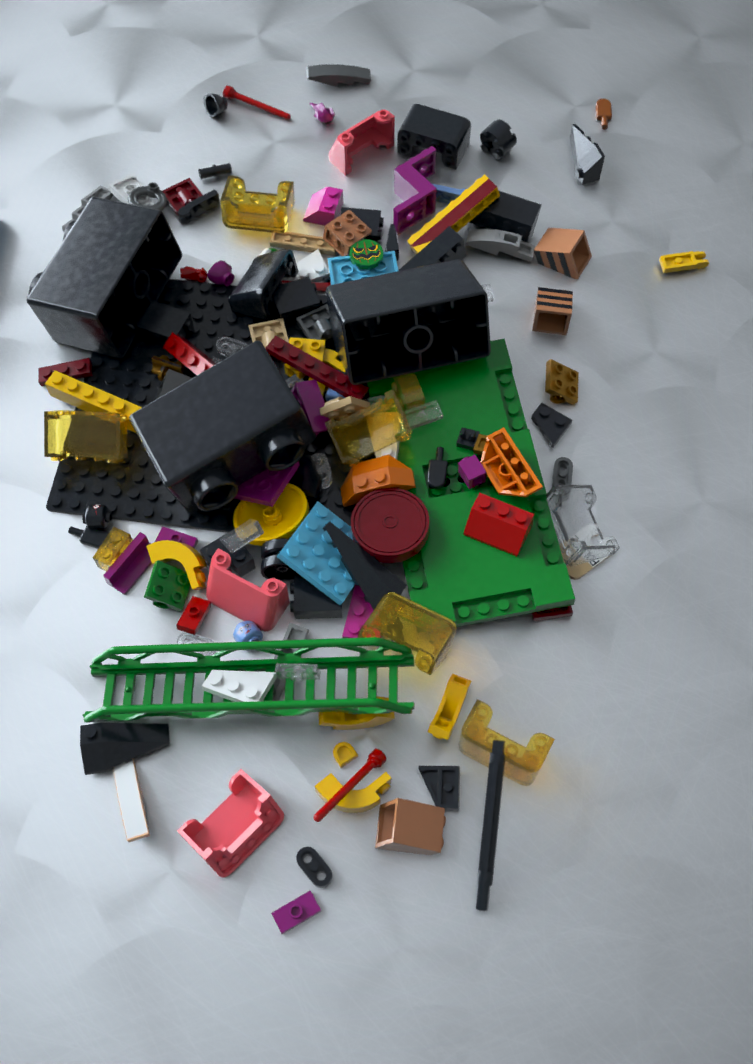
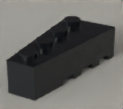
M450 226L447 227L402 266L399 271L455 259L462 260L467 256L463 238Z

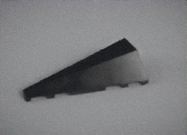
M326 523L322 529L330 535L333 541L331 544L334 548L337 547L342 556L341 561L355 584L359 585L365 595L363 598L366 602L370 603L374 610L373 615L376 618L379 617L400 597L407 584L367 553L333 523Z

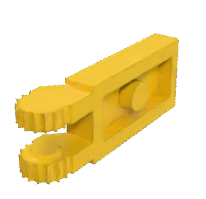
M703 251L662 255L659 258L663 273L696 268L702 269L709 265L708 259H704L706 254Z

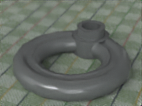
M152 182L148 186H140L133 189L128 195V203L163 211L167 205V198L160 190L158 184ZM142 195H147L151 198H156L157 203L150 206L143 205L138 202V198Z

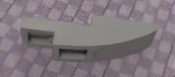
M470 230L466 240V245L497 255L501 251L529 262L533 258L535 249L534 245L521 241L522 235L502 230Z

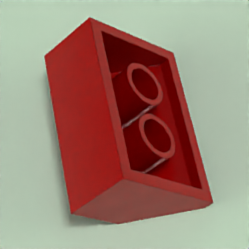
M479 492L471 508L463 535L518 557L533 526L534 514Z

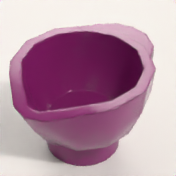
M222 260L216 262L207 273L208 279L218 285L229 286L235 278L232 274L231 265Z

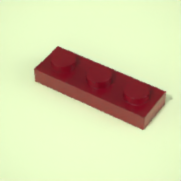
M90 358L38 368V383L41 386H45L46 381L54 370L74 379L92 376V361Z

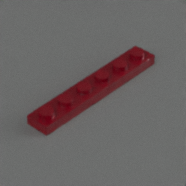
M276 335L266 346V350L270 355L344 397L352 396L363 400L368 393V387L363 384L352 385L347 375Z

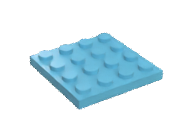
M395 251L383 252L382 262L372 269H360L357 265L354 266L350 256L328 258L331 285L398 271Z
M317 501L276 557L338 605H341L354 587L355 582L341 561L342 556L337 547L334 548L331 544L333 541L330 535L322 528L326 523L331 522L353 540L351 526Z

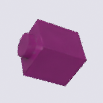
M476 455L465 457L458 462V472L468 489L486 482V471Z

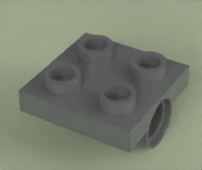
M327 304L296 318L297 324L307 339L327 341L333 338Z

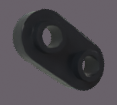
M301 848L296 856L298 866L316 887H327L333 877L330 867L314 848ZM306 856L312 858L310 863L304 862ZM324 873L326 875L325 879L319 880L317 878L318 874Z

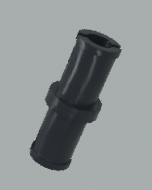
M230 163L218 166L214 164L212 167L198 169L200 180L209 177L218 178L219 175L231 174L232 168Z

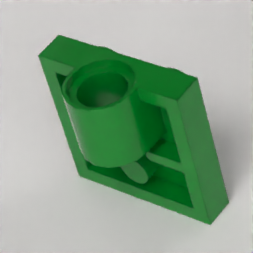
M157 560L154 564L144 598L153 601V605L156 607L182 611L190 587L187 573Z

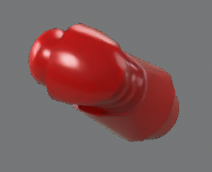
M186 266L180 268L181 278L198 280V282L203 283L207 279V271L204 268L195 269Z

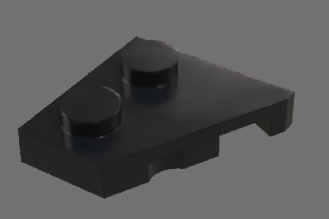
M542 402L531 417L535 425L539 427L542 435L547 437L552 448L555 447L572 424V419Z
M419 766V771L435 806L445 808V810L459 811L460 767Z

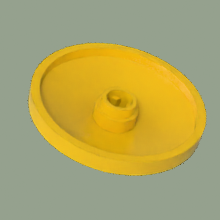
M288 483L273 507L241 500L234 512V527L241 539L252 545L262 546L269 540L288 539L309 513V504L304 492L297 486Z

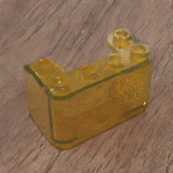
M228 176L220 199L223 224L231 229L285 233L288 230L295 204L294 182H280L277 194L246 191L245 181L242 178Z
M73 410L44 411V457H51V461H63L68 459V456L75 457V460H87V457H94V461H105L107 459V463L124 461L127 458V413Z
M477 699L461 730L458 744L460 752L489 768L493 740L505 741L504 754L506 755L503 776L523 786L531 785L535 781L555 739L544 733H536L530 738L526 747L487 727L493 715L492 709L488 704Z

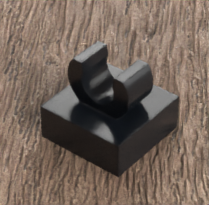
M462 427L456 447L473 451L480 432Z

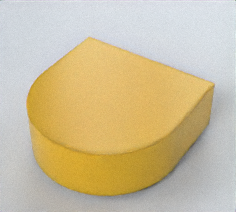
M340 742L333 749L334 759L340 768L358 757L352 745L347 742Z

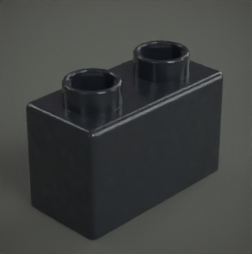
M92 197L78 219L71 221L67 225L63 235V242L44 272L38 273L33 278L26 301L53 341L122 359L138 334L137 325L152 300L157 301L182 258V251L161 210Z
M461 259L334 284L326 288L334 346L352 385L488 357L491 353L488 296Z
M261 341L251 343L129 416V420L164 486L190 513L198 509L212 511L227 505L236 497L239 485L266 469L269 471H281L293 466L303 457L306 445L316 439V434L301 405Z

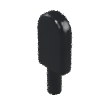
M437 447L435 460H429L427 484L432 489H440L446 483L448 462L443 460V447Z
M70 526L68 530L69 534L80 537V543L97 549H107L113 542L111 534L101 529H89L86 526L82 530Z

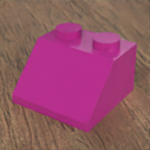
M327 186L313 194L303 221L325 226L337 218L343 206V189Z

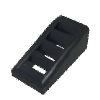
M390 224L385 252L395 251L396 261H398L399 247L395 225Z

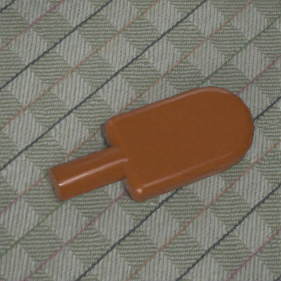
M603 98L596 102V119L601 120L602 129H607V120L612 119V106L609 100Z

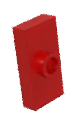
M192 596L176 624L177 630L196 635L211 608V601Z

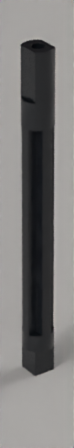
M495 739L493 740L492 753H490L477 877L476 909L480 911L488 910L490 887L493 883L506 756L504 754L505 741Z

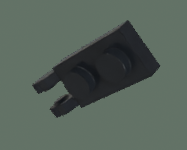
M216 189L178 209L181 224H187L191 222L193 217L199 216L203 212L219 205V193Z

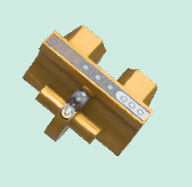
M165 355L152 357V373L158 375L160 381L164 379L168 369L181 374L185 370V365L179 360L174 363Z

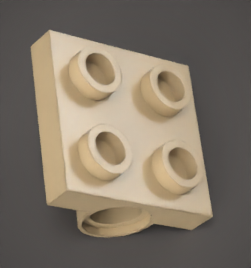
M283 318L249 325L252 343L261 341L265 349L275 335L289 343Z
M340 396L325 402L324 407L319 409L321 416L335 419L339 422H346L350 420V417L364 415L366 411L371 410L370 402L352 396L346 398Z

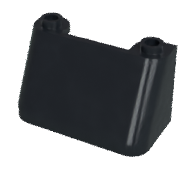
M282 249L259 255L253 260L251 266L228 298L232 312L265 320L270 318L272 313L268 311L269 304L274 302L272 294L284 276L295 278L299 272L292 250Z

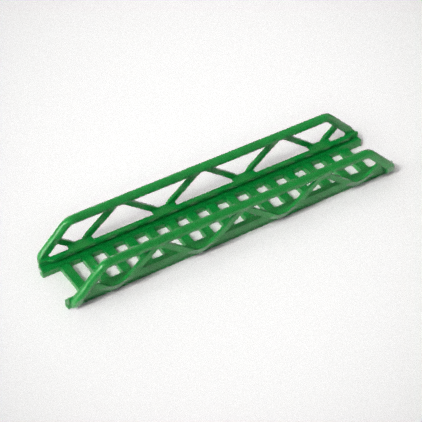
M378 637L113 646L94 657L92 665H90L93 677L107 676L103 707L95 711H85V714H82V716L84 717V722H94V720H138L143 717L174 716L184 719L220 718L228 714H258L268 717L303 716L312 712L336 711L349 714H384L390 712L412 714V709H415L414 702H398V667H414V655H412L411 648ZM357 646H380V647H379L378 649H376V650H366V649H364V648L357 647ZM323 647H339L360 652V656L301 658V654ZM301 648L295 651L294 653H285L283 651L276 650ZM236 650H257L278 655V659L220 661V657ZM393 650L402 653V655H384V651ZM205 651H220L215 653L213 656H205L200 653H196ZM155 653H177L196 657L197 662L141 663V659ZM117 654L139 655L135 656L134 658L126 659L122 656H118ZM108 658L118 660V664L102 665L101 662ZM389 667V701L377 698V668ZM357 668H368V698L356 699ZM327 669L326 699L314 700L316 670ZM336 669H348L347 699H335ZM212 670L286 671L285 701H273V683L264 701L233 702L223 698V702L212 703L213 694L204 691L203 703H192L195 673H206V680ZM295 670H307L305 700H294ZM166 674L163 704H152L155 676ZM175 674H186L182 704H172ZM136 675H146L142 705H132ZM116 676H126L123 705H113Z

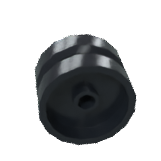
M273 539L262 545L261 575L266 579L275 578L285 582L293 581L294 575H299L276 557L289 539Z

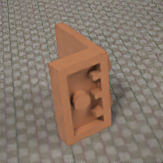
M347 210L325 225L323 239L341 256H350L352 245L370 235L372 230L351 210Z

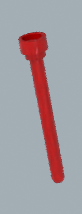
M226 85L223 90V97L231 100L235 98L286 120L291 118L289 113L237 93L231 86Z
M374 749L368 755L367 763L315 813L314 820L320 822L373 768L381 767L387 760L386 755L380 749Z

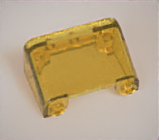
M393 389L384 393L386 396L384 400L380 398L377 403L346 418L343 416L340 418L341 421L335 422L334 419L325 422L344 465H349V467L355 466L360 463V459L398 441L404 442L411 438L412 428L400 399Z
M390 592L382 597L362 626L357 638H380L383 635L417 652L415 664L418 669L432 675L446 658L457 628L451 619L397 593Z

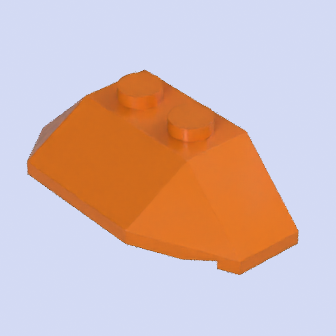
M505 428L487 436L480 463L499 495L527 497L543 488Z
M389 454L353 464L341 487L343 506L347 507L357 504L365 495L382 488H399L403 490L416 488L413 470Z

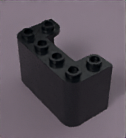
M414 104L398 131L397 152L408 155L412 153L413 145L425 149L433 146L436 152L442 153L443 164L448 168L456 170L470 143L471 123L465 117L421 104Z

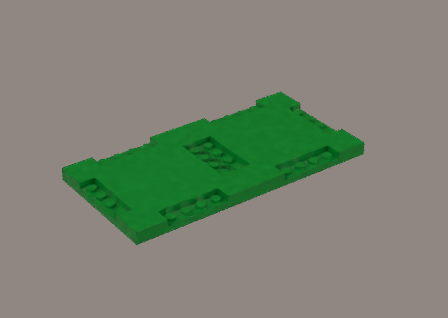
M505 338L490 341L491 353L488 357L367 383L373 414L401 413L402 415L397 460L413 470L416 488L406 491L416 495L424 503L429 514V536L426 544L415 556L402 561L417 634L571 606L575 602L567 566L563 561L548 506L547 493L530 430L527 428L512 373V364ZM461 428L479 431L480 434L486 436L505 428L543 488L527 497L499 495L487 476L486 482L468 489L465 483L458 481L461 478L458 472V462L465 457L476 455L478 460L481 461L482 455L474 454L472 450L456 447ZM437 447H443V460L448 462L446 481L450 484L440 489H432L427 484L429 460H435ZM479 492L534 514L533 526L518 557L463 535L471 508Z

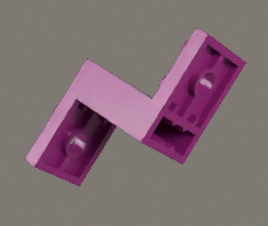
M433 146L423 150L420 154L410 158L394 169V193L403 201L402 204H398L393 208V224L395 225L397 236L435 212L437 188L427 180V178L435 174L436 149Z

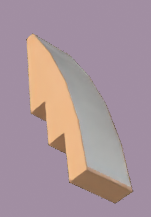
M132 758L131 762H123L113 767L118 801L128 842L150 836L143 794L134 758Z

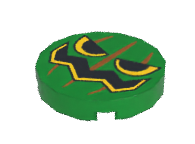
M360 240L350 248V260L354 266L357 265L360 269L376 268L383 260V249L376 241Z

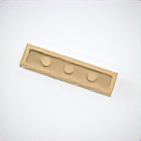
M273 230L270 239V246L312 253L318 249L320 254L335 256L336 250L323 237Z

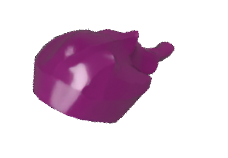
M309 103L315 110L314 117L321 123L333 121L335 113L332 107L325 108L323 103Z

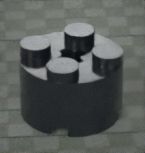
M498 119L481 132V149L484 152H490L496 160H499L516 145V135L510 132L511 127L505 121Z

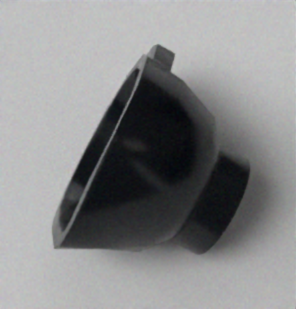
M208 93L203 98L204 106L210 117L218 116L228 107L226 98L218 94Z

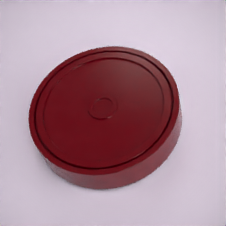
M382 488L365 495L354 507L351 515L352 537L354 542L379 562L397 563L415 556L427 542L429 536V514L427 508L416 495L403 489Z

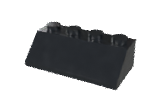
M499 191L500 196L469 222L487 229L502 230L522 235L521 240L528 242L533 236L541 204Z

